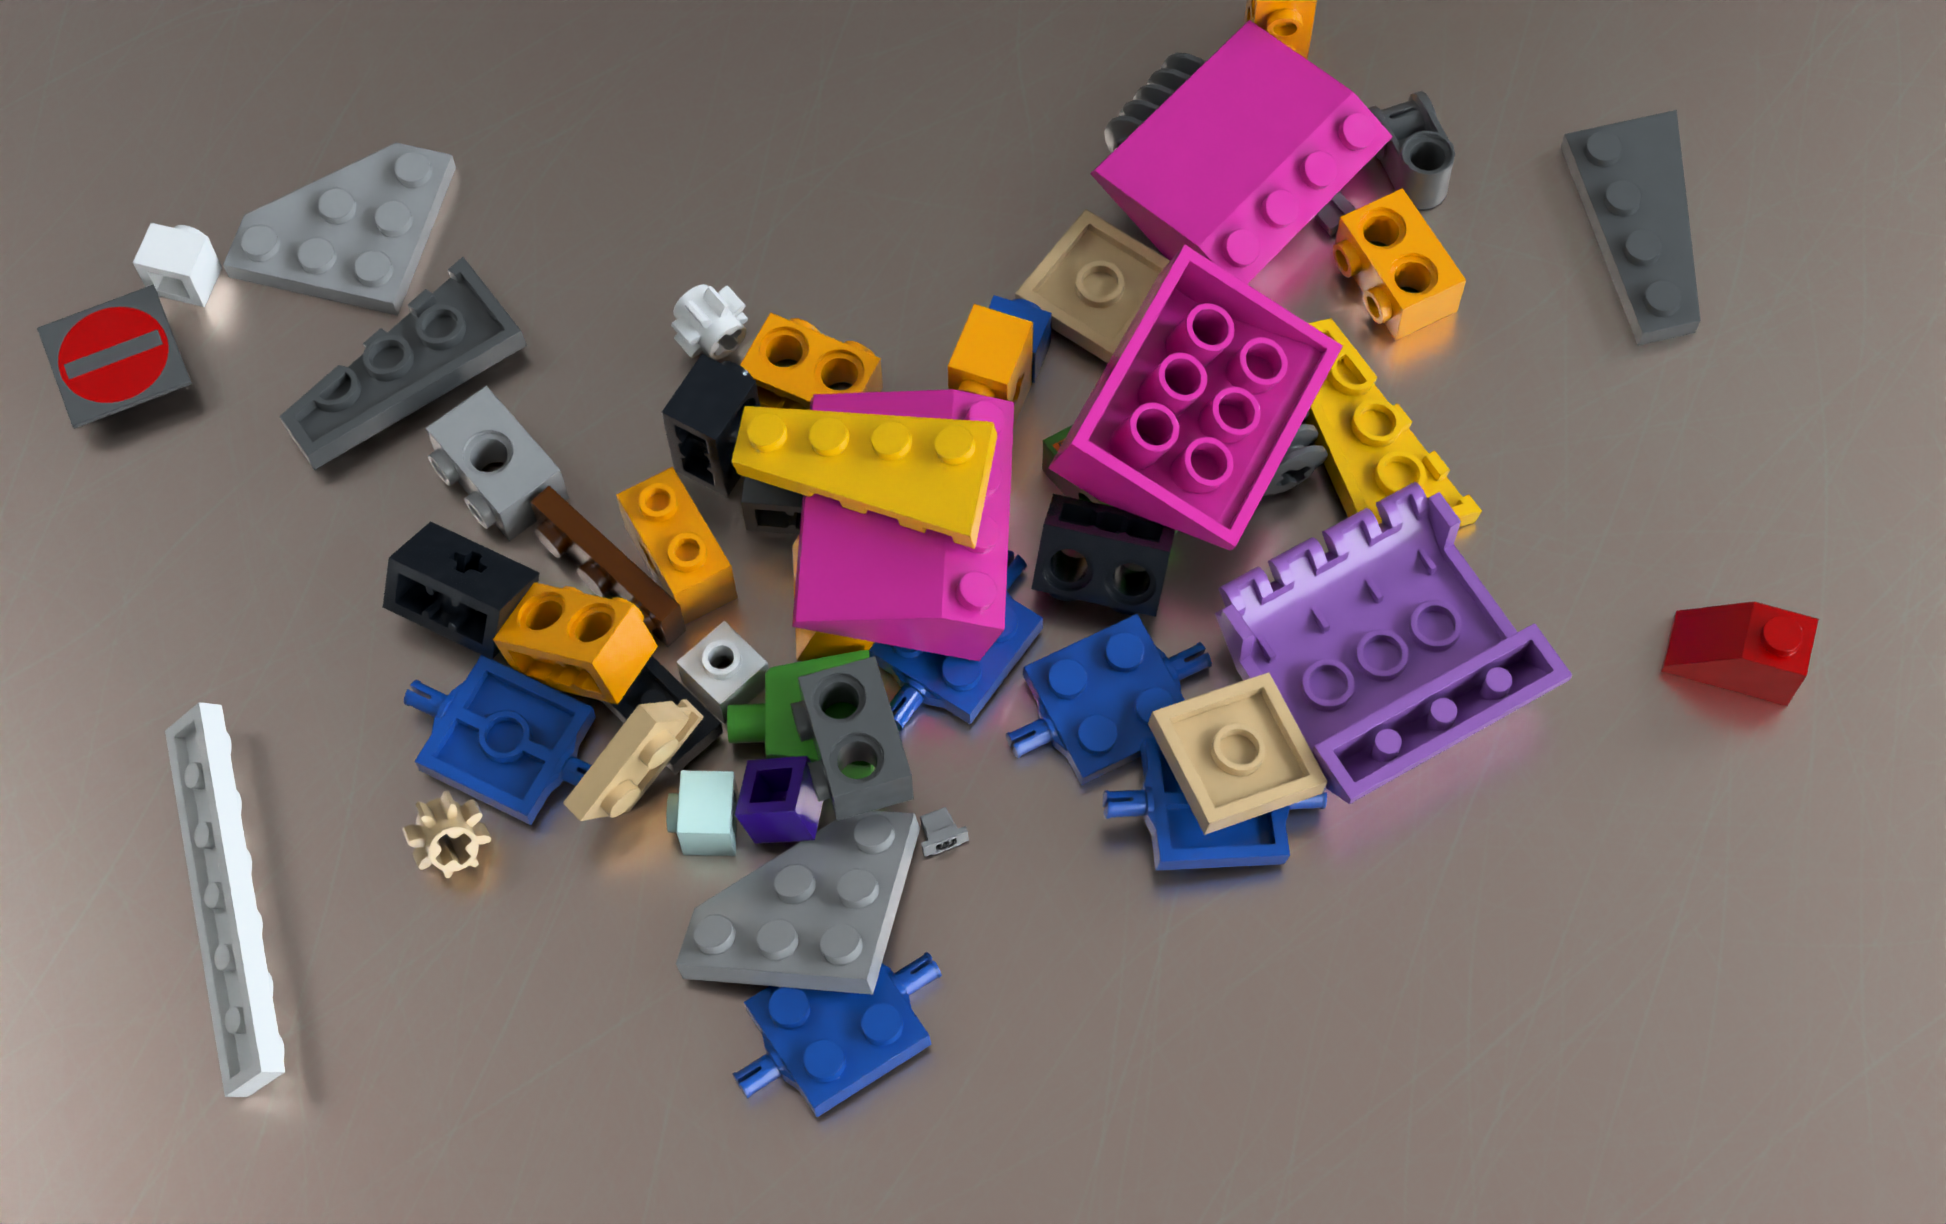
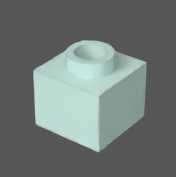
M681 770L679 793L668 794L666 821L668 833H677L683 855H736L738 819L735 816L739 793L734 771Z

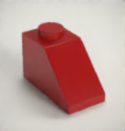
M1755 601L1678 610L1673 617L1661 672L1788 706L1807 676L1819 619Z

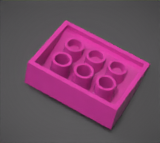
M1249 20L1090 174L1165 258L1171 261L1184 245H1187L1248 284L1393 136L1352 90Z
M1184 245L1159 273L1051 462L1049 469L1103 503L1231 551L1239 542L1343 345L1187 245Z
M955 389L813 395L810 400V410L988 421L994 423L998 436L975 549L954 543L952 536L930 529L922 533L900 526L898 519L867 510L866 514L843 508L840 501L816 493L811 497L803 495L792 627L968 660L980 661L1005 629L1015 402Z

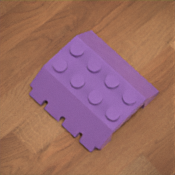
M1413 482L1376 502L1382 523L1378 524L1373 512L1365 508L1322 531L1329 552L1324 553L1317 539L1311 537L1269 560L1268 564L1275 581L1270 583L1265 572L1258 566L1218 588L1225 608L1216 612L1215 615L1237 672L1243 681L1268 672L1270 673L1328 781L1325 788L1348 804L1353 803L1559 687L1572 677L1569 669L1535 623L1519 632L1516 631L1454 545L1461 523L1460 519L1440 492L1427 498L1424 490L1417 482Z

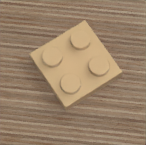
M1085 209L1016 291L1015 299L1028 300L1038 305L1042 310L1051 312L1052 329L1108 363L1159 273L1170 260Z
M1269 672L1172 704L1151 713L1148 725L1204 835L1323 793L1328 782Z

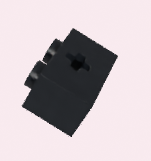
M430 521L389 557L382 607L492 660L500 653L493 638L534 582L538 583L540 572Z

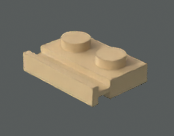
M687 699L681 700L678 705L673 701L639 704L563 804L580 821L608 816L614 818L622 813H629L704 716Z

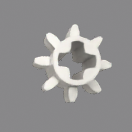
M705 284L695 286L688 290L674 307L673 314L677 319L671 324L677 332L674 339L692 359L701 351L714 360L724 358L735 351L746 336V328L743 324L747 322L748 318L742 312L746 305L728 285L718 293L712 286Z

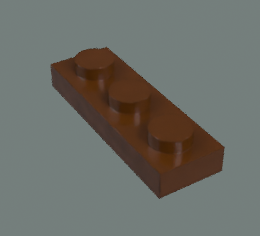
M548 486L530 501L538 526L534 529L537 538L554 556L560 558L566 553L580 566L577 568V573L595 594L603 597L609 593L612 597H620L633 603L644 616L643 622L649 632H652L667 647L686 631L680 604L554 489Z

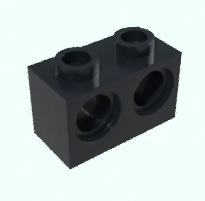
M701 354L661 412L674 470L726 498L742 476L737 474L731 460L744 407H760L757 383L751 374L740 365L731 361L720 363Z
M1053 494L1043 525L1031 589L1049 593L1052 597L1063 601L1082 600L1109 606L1116 612L1125 615H1135L1138 613L1156 617L1176 530L1117 507ZM1061 550H1075L1079 552L1083 557H1070L1063 553ZM1134 563L1142 566L1145 571H1133L1123 564Z

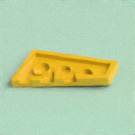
M1332 318L1308 323L1343 345L1309 409V416L1305 422L1317 428L1319 435L1314 443L1315 445L1323 446L1328 453L1324 465L1347 516L1350 517L1368 508L1373 512L1378 524H1380L1382 520L1376 502L1413 482H1417L1424 490L1427 498L1438 492L1442 494L1460 519L1459 527L1475 523L1482 510L1469 494L1462 497L1447 477L1450 469L1435 450L1430 453L1426 451L1409 429L1412 421L1398 403L1395 405L1390 404L1375 385L1377 376Z
M745 406L731 462L739 475L808 497L813 496L815 493L840 501L843 508L866 514L867 510L898 519L900 526L922 533L930 529L952 536L954 543L975 549L998 435L994 423L988 421Z

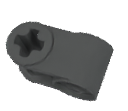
M1423 91L1410 94L1407 102L1382 110L1377 106L1368 108L1393 136L1375 157L1380 160L1395 190L1403 188L1417 209H1430L1441 204L1447 197L1455 150L1438 121L1435 109L1427 94Z

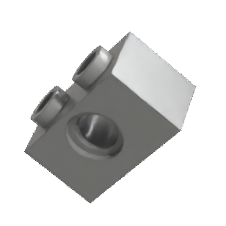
M487 386L426 427L434 452L428 455V459L435 471L449 486L458 481L469 494L464 500L479 523L486 529L495 524L509 541L537 522L530 501L546 487L550 486L564 500L569 499L559 467ZM490 463H505L501 468H499L496 471H481L486 465Z

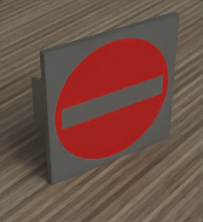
M154 284L37 328L74 429L192 384Z

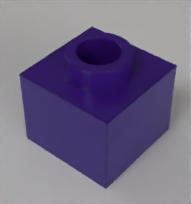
M808 756L747 761L735 816L755 844L815 840L823 801L818 802L808 763L811 762Z

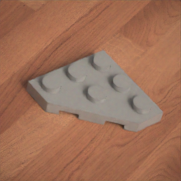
M394 143L245 214L223 264L228 277L398 316L455 172L456 166L451 154Z
M870 811L838 821L834 820L817 831L815 840L799 842L694 908L676 962L682 978L873 995L920 831L915 813Z

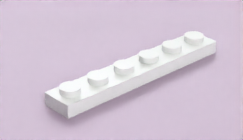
M199 702L166 729L165 735L225 1097H249L285 1072L283 1062L284 1043L278 1033L272 998L273 980L266 964L262 940L263 922L256 906L251 877L252 859L246 848L241 819L242 801L239 792L236 790L230 756L231 738L226 732L222 705Z

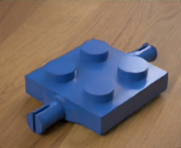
M1008 550L1005 629L980 661L877 642L872 645L869 650L870 657L875 656L878 666L890 673L901 687L890 702L899 731L904 729L905 724L921 703L945 708L963 721L971 724L1043 629V617L1015 601L1008 593L1009 588L1018 576L1027 568V564L1021 556L1017 554L1014 559V552Z
M1137 613L1024 666L1022 675L1037 701L1038 720L1013 732L1006 733L1007 742L1010 748L1013 747L1012 752L1017 759L1051 742L1053 747L1067 758L1078 781L1083 785L1141 757L1140 746L1144 738L1154 737L1148 725L1152 711L1185 700L1181 694L1180 680L1205 668H1210L1212 662L1209 653L1204 654L1206 648L1201 642H1198L1195 646L1168 658L1164 652L1155 646Z
M483 655L480 656L466 680L448 695L421 683L419 680H414L410 684L413 691L407 689L405 693V705L434 717L432 734L415 760L419 771L529 825H532L553 790L560 786L563 781L576 786L592 766L578 759L577 753L580 743L596 719L593 707Z
M1155 737L1144 738L1140 746L1144 776L1141 790H1105L1103 792V808L1105 807L1103 813L1105 819L1143 816L1144 822L1151 833L1156 871L1285 864L1290 857L1286 830L1289 810L1325 809L1327 805V792L1204 835Z
M925 952L924 955L895 973L891 968L882 963L873 995L768 986L744 1001L748 1014L763 1035L766 1054L738 1072L732 1073L739 1088L742 1089L743 1094L748 1099L755 1092L782 1077L785 1082L800 1091L816 1117L824 1114L932 1045L930 1035L911 1008L909 995L936 978L942 977L938 965L932 960V956L928 952Z

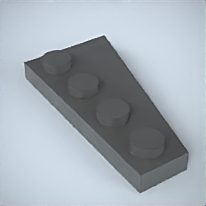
M1677 110L1564 134L1561 150L1637 345L1695 333L1701 320Z
M464 257L448 269L450 278L436 291L431 293L425 289L408 304L410 313L389 332L380 328L363 343L365 347L364 353L349 367L341 365L335 367L280 415L286 430L314 470L527 346L522 331Z

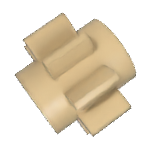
M444 791L441 798L431 800L426 804L418 801L415 804L419 812L416 824L403 827L408 845L415 847L412 854L417 867L423 870L433 863L443 871L445 878H450L454 871L462 870L469 865L476 868L479 865L476 858L479 849L478 844L491 842V836L485 823L479 822L483 815L477 802L472 799L461 806L453 800L449 791Z

